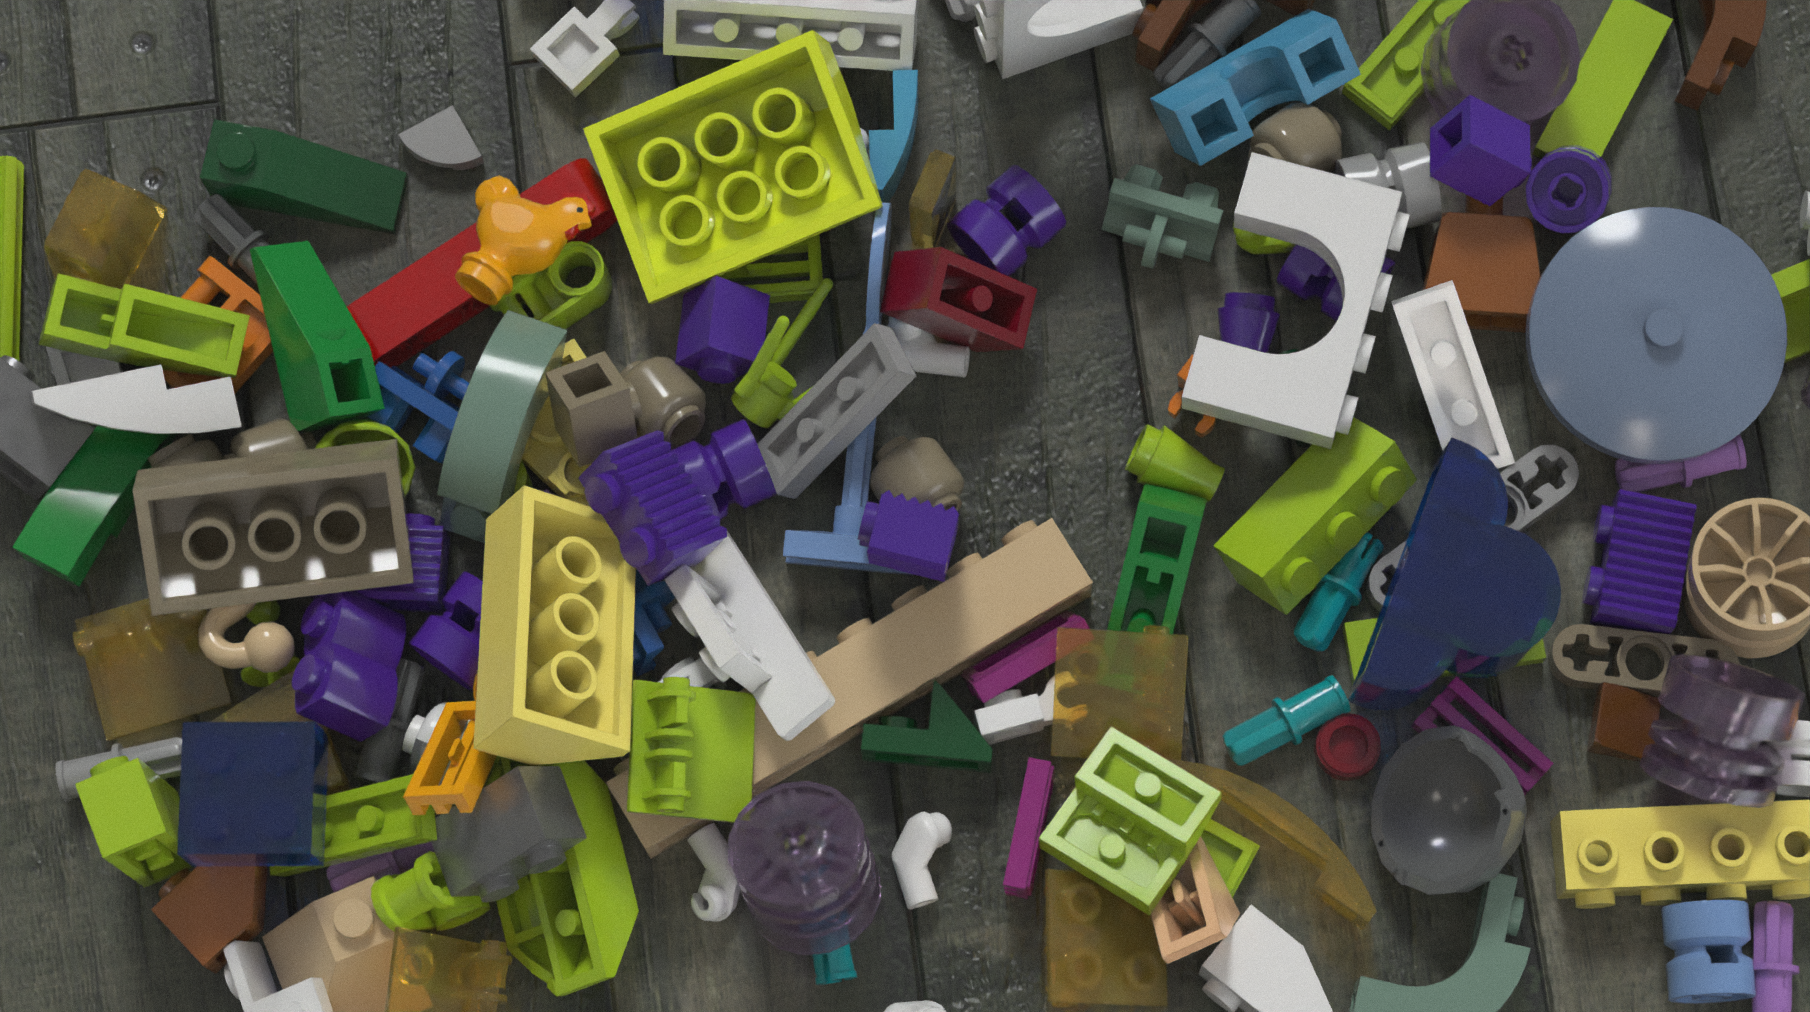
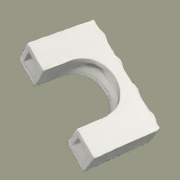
M978 0L979 3L974 5V11L979 26L974 27V34L985 63L995 60L1002 79L1132 34L1139 17L1143 13V6L1140 0Z
M1252 152L1234 213V228L1297 244L1320 256L1330 266L1338 280L1342 293V311L1334 327L1323 339L1313 346L1296 353L1269 354L1199 335L1182 394V409L1328 449L1332 447L1336 432L1348 435L1358 402V397L1347 395L1353 371L1366 373L1376 337L1364 333L1370 310L1383 313L1393 275L1381 272L1387 249L1400 252L1410 214L1398 212L1402 192Z

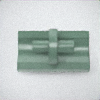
M1138 164L1130 168L1123 180L1114 179L1109 193L1102 230L1123 236V242L1145 248L1141 266L1154 269L1159 252L1180 259L1187 255L1207 262L1210 261L1224 211L1218 209L1219 191L1217 188L1194 182L1193 184H1187L1182 198L1160 191L1163 177L1157 170Z

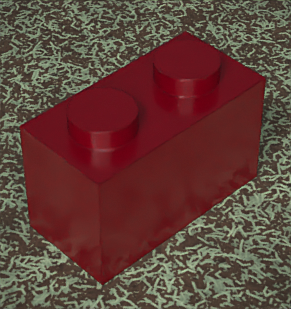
M943 247L896 251L893 255L880 312L957 345L968 346L969 350L974 352L1018 350L1024 348L1037 289Z

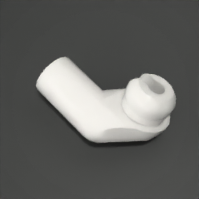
M920 812L907 821L892 851V862L908 909L919 908L938 900L927 864L936 848L948 843L952 836L950 821L944 814L939 812L930 814Z

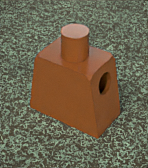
M1466 195L1465 213H1442L1434 236L1422 290L1452 280L1469 329L1526 333L1529 305L1540 279L1533 222L1527 217L1503 215L1504 196L1491 206H1488Z

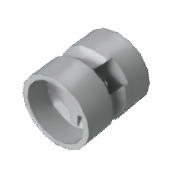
M1419 142L1390 148L1384 160H1378L1371 153L1336 160L1334 170L1336 175L1402 192L1398 212L1410 214L1406 229L1439 222L1441 218L1440 190L1438 180L1430 177V152L1425 143Z

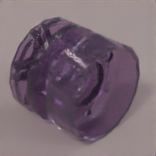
M1673 655L1668 664L1658 702L1667 710L1684 718V720L1666 718L1653 720L1648 735L1656 743L1645 746L1639 766L1648 775L1660 782L1700 799L1743 807L1762 808L1772 806L1778 783L1771 776L1782 774L1786 759L1760 741L1784 742L1792 740L1805 694L1796 686L1754 668L1706 656Z
M811 781L781 783L756 795L738 813L728 836V861L758 932L779 949L800 955L830 953L853 942L872 923L881 901V875L870 848V841L866 835L864 823L853 802L833 787Z

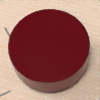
M1351 713L1340 714L1325 722L1320 728L1314 744L1315 758L1320 768L1332 778L1342 781L1357 780L1368 774L1376 764L1381 751L1380 737L1374 725L1366 718Z

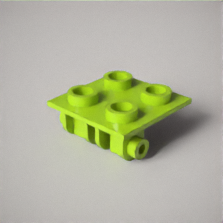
M684 677L663 678V683L633 680L627 812L751 824L756 704L753 694L690 686V679Z

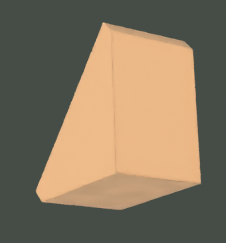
M1201 836L1177 876L1151 913L1161 956L1167 964L1227 938L1240 915Z

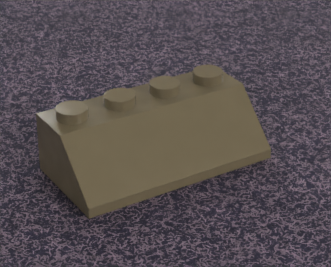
M397 439L137 470L133 495L152 616L414 583Z

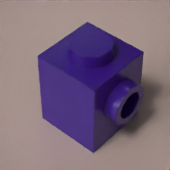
M1472 95L1467 96L1430 128V177L1488 206L1494 204L1512 188L1519 187L1526 180L1527 176L1531 174L1530 125Z
M718 276L684 294L675 364L697 371L700 378L712 383H730L747 373L765 341L770 295Z

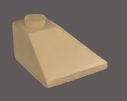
M374 876L311 902L262 937L282 989L311 977L322 978L333 1012H421L432 1007L404 934L394 932L386 927L374 909L371 899V887L377 881Z

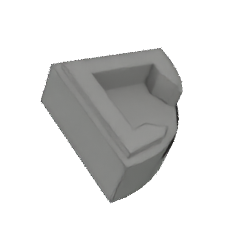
M453 105L398 134L405 149L419 161L439 167L453 168V170L471 169L484 163L482 155Z

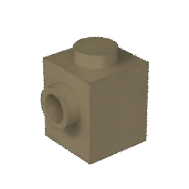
M605 351L545 372L555 429L579 468L593 463L603 451L637 438L634 419L642 416L638 395L631 382L624 381Z

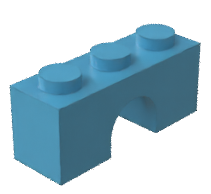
M1307 9L1150 98V101L1175 153L1201 166L1254 136L1248 122L1261 112L1288 101H1300L1308 105L1361 75L1337 20Z

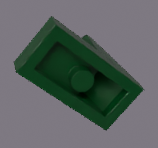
M936 680L933 682L929 730L917 729L916 720L899 716L879 717L878 725H863L861 744L863 761L991 773L992 748Z

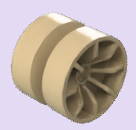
M1750 498L1725 506L1705 523L1695 541L1684 575L1682 588L1686 614L1702 638L1717 640L1731 647L1738 657L1762 658L1787 650L1806 634L1810 628V516L1799 508L1780 500Z

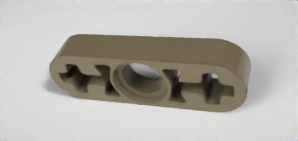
M1576 624L1562 630L1548 651V665L1554 677L1561 683L1576 688L1596 690L1602 682H1608L1653 697L1710 703L1723 698L1736 685L1740 676V663L1736 653L1731 647L1713 639ZM1575 641L1584 642L1586 653L1605 656L1610 650L1609 643L1617 644L1618 648L1612 659L1614 677L1604 674L1609 662L1593 660L1587 663L1583 671L1574 670L1573 659L1563 657L1562 651H1569ZM1635 647H1647L1653 650L1661 661L1659 676L1652 680L1635 678L1626 666L1628 651ZM1674 651L1682 652L1678 665L1698 666L1705 656L1712 657L1713 667L1718 670H1724V676H1719L1709 687L1703 685L1704 679L1702 674L1682 671L1677 677L1678 684H1672L1669 680L1675 668Z

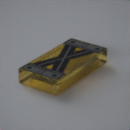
M934 149V152H930L909 201L911 240L914 246L922 249L935 248L956 199V157Z

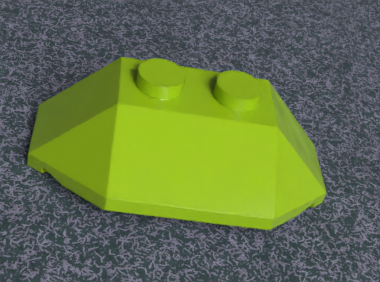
M497 756L486 786L517 766L532 765ZM585 760L534 766H560L587 838L564 852L566 860L562 864L541 873H529L517 881L519 889L516 892L496 900L508 951L532 974L547 983V988L555 996H566L614 978L639 912L608 786Z

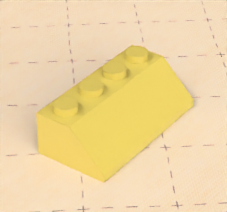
M524 485L486 519L473 749L532 766L623 757L630 752L636 568L630 566L623 558L620 551V542L602 514L595 512L589 506Z

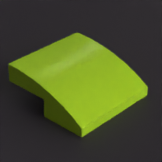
M1110 727L1075 775V789L1039 837L1040 849L1150 916L1202 835L1222 798V792L1115 728Z

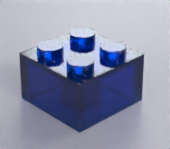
M316 721L183 722L177 854L192 866H324L328 735Z

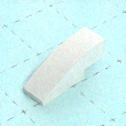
M156 365L29 392L32 405L68 419L114 430L149 434H182L242 427L231 376L167 390L162 365Z

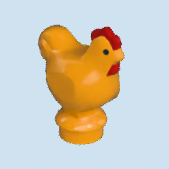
M498 175L483 181L475 193L476 208L480 213L476 221V231L481 248L478 252L467 253L461 258L462 265L456 272L455 279L468 294L488 305H497L504 294L508 295L513 290L512 276L533 274L545 270L554 263L567 241L574 239L582 229L592 226L590 218L595 215V205L589 201V196L586 193L574 194L571 192H566L562 200L542 205L521 198L518 189L510 179Z

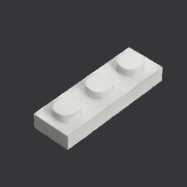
M1451 280L1391 301L1453 482L1457 483L1515 463L1453 281Z

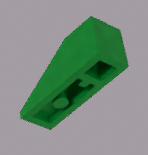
M1145 483L1138 503L1094 683L1157 698L1207 502L1206 498Z

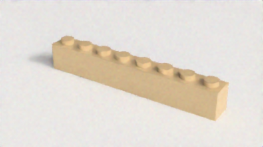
M1051 518L1039 526L1033 520L1017 526L1001 539L1004 546L982 559L979 553H974L963 558L948 569L947 575L949 579L933 589L927 591L925 586L921 585L909 590L892 603L891 606L894 612L872 624L869 618H865L850 625L836 637L839 644L818 657L814 651L806 652L834 696L835 703L792 740L786 741L776 733L756 700L752 798L863 733L864 724L876 725L878 724L879 717L891 716L933 691L934 680L940 685L947 683L962 674V671L1065 610H1069L1091 597L1093 582L1054 520ZM744 688L743 690L739 691V692L751 693V692L748 691L746 688ZM629 757L614 768L616 777L606 782L650 859L714 822L711 820L627 812Z

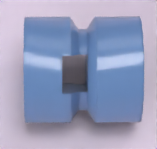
M1702 900L1676 903L1661 908L1664 945L1675 952V958L1665 964L1668 1001L1694 1004L1745 1000L1756 996L1753 959L1742 953V946L1751 940L1747 902L1739 900Z

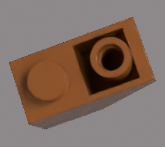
M250 819L240 827L234 823L223 829L208 845L207 851L210 855L192 872L185 868L172 876L158 892L161 900L151 909L202 966L214 974L227 964L223 951L226 945L235 940L251 942L264 929L268 842L267 835Z

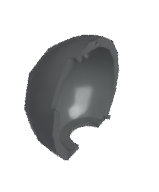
M1457 726L1425 729L1400 745L1382 769L1372 798L1371 834L1381 863L1401 885H1407L1428 895L1469 892L1495 878L1520 844L1527 815L1524 792L1517 777L1507 763L1490 745L1475 734Z

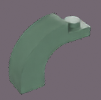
M507 310L487 343L475 368L450 436L437 495L444 497L439 526H444L448 531L485 543L486 519L514 495L516 479L528 438L539 412L549 396L545 372L561 367L568 330Z
M1498 873L1495 878L1482 885L1469 951L1462 966L1455 974L1441 982L1419 987L1398 985L1360 976L1354 984L1349 1012H1497L1517 986L1527 964L1531 949L1505 942L1506 934L1516 937L1522 919L1524 898L1514 896L1518 878Z

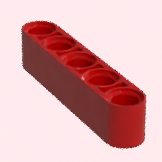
M579 158L565 164L520 193L521 198L542 205H549L562 200L566 192L574 194L586 193L589 196V201L596 207L595 215L590 218L592 226L582 229L574 239L567 241V243L574 241L587 243L617 221L602 178L587 158ZM476 223L347 306L370 346L375 366L379 361L389 367H398L490 307L488 304L468 294L455 279V274L462 265L461 258L467 253L478 252L481 248L476 231Z

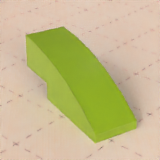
M58 273L52 287L39 345L143 367L162 365V370L217 377L231 376V378H235L250 315L129 284H124L122 289Z

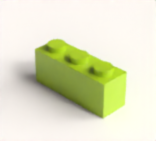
M1353 417L1348 435L1336 432L1331 449L1312 444L1213 546L1238 584L1287 615L1315 588L1317 583L1341 558L1358 544L1372 526L1403 497L1405 492L1417 481V478L1394 440Z
M119 756L105 760L90 769L92 777L75 784L102 858L144 888L174 876L185 868L190 869L198 866L204 861L178 791L139 758L129 761L128 756Z

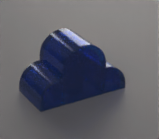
M1451 437L1432 469L1348 696L1350 703L1374 710L1397 709L1421 698L1429 691L1444 671L1467 678H1488L1502 674L1525 658L1547 634L1558 615L1561 601V585L1552 559L1531 537L1504 526L1508 511V498L1502 476L1493 462L1484 453L1470 444Z

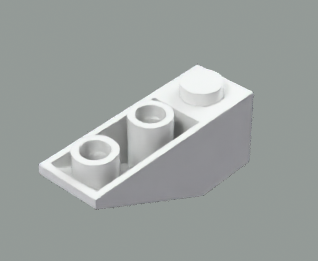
M1252 904L1232 927L1227 938L1220 942L1204 962L1198 973L1208 981L1202 990L1228 1012H1235L1238 1007L1245 1012H1333L1304 946Z

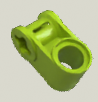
M582 241L569 242L565 244L554 263L545 270L533 274L512 276L513 290L508 295L504 294L497 305L489 306L496 312L501 311L503 315L506 314L507 310L527 316L522 308L523 305H527L534 315L533 319L567 329L595 309L600 308L608 300L612 291V278L597 249ZM579 266H589L595 269L593 280L588 285L581 288L566 286L567 276L573 269Z
M431 851L418 857L412 869L403 874L386 875L375 881L371 887V899L377 915L386 927L397 933L435 928L437 931L448 930L472 921L490 910L489 902H482L480 896L451 897L436 854Z

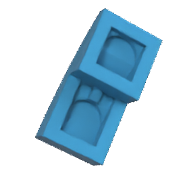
M893 70L894 130H869L870 164L883 203H889L894 195L911 155L918 117V70Z

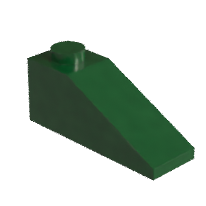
M214 119L200 180L210 196L215 194L222 195L234 206L395 234L408 175L407 172L283 132Z

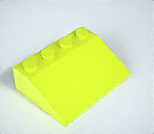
M814 30L583 128L646 298L650 304L659 302L704 283L715 276L728 273L883 207L854 106L830 43Z

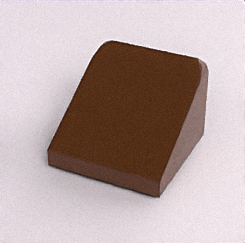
M1602 682L1595 693L1587 752L1651 764L1662 699L1617 684Z

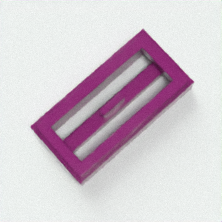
M1065 610L966 668L960 676L970 694L978 700L980 699L984 704L1093 640L1095 637L1084 618Z
M1457 676L1411 725L1418 733L1425 729L1437 728L1433 721L1440 715L1451 726H1457L1475 734L1490 745L1507 763L1517 777L1524 796L1554 764ZM1454 699L1532 769L1526 773L1450 703Z
M1031 757L1028 759L1003 881L1005 895L1028 899V896L1032 895L1041 851L1039 837L1045 830L1055 782V770L1051 761Z

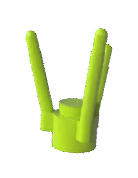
M825 278L821 281L788 330L789 318L780 316L777 319L749 371L734 388L735 391L731 395L734 406L754 424L763 428H770L777 419L781 420L811 389L809 388L794 399L792 391L797 386V383L792 375L781 365L832 289L833 281L831 279Z

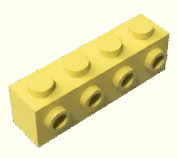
M1810 800L1559 811L1550 821L1557 899L1575 898L1576 908L1594 909L1611 907L1616 905L1615 896L1641 895V904L1646 906L1680 903L1681 893L1706 892L1707 900L1742 901L1747 899L1746 890L1772 889V897L1777 900L1810 897Z

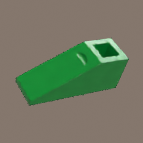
M302 241L251 248V259L291 424L300 433L328 429L350 420L363 419L385 409L370 346L310 242Z

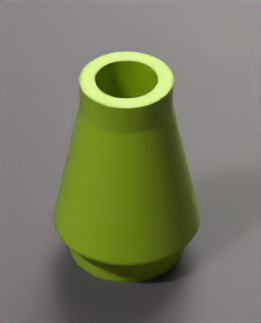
M1146 424L1130 453L1125 470L1138 476L1137 483H1147L1203 497L1209 502L1221 482L1225 468L1213 463L1165 425L1159 430Z

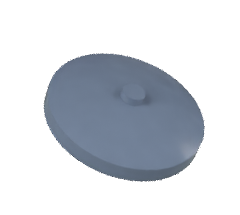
M1666 207L1630 209L1602 218L1584 228L1558 251L1545 268L1533 292L1527 314L1526 349L1528 362L1538 391L1548 408L1561 424L1584 443L1612 457L1644 464L1683 462L1710 453L1731 441L1759 416L1769 402L1780 379L1786 356L1787 324L1780 293L1765 264L1753 249L1728 228L1709 218L1681 209Z

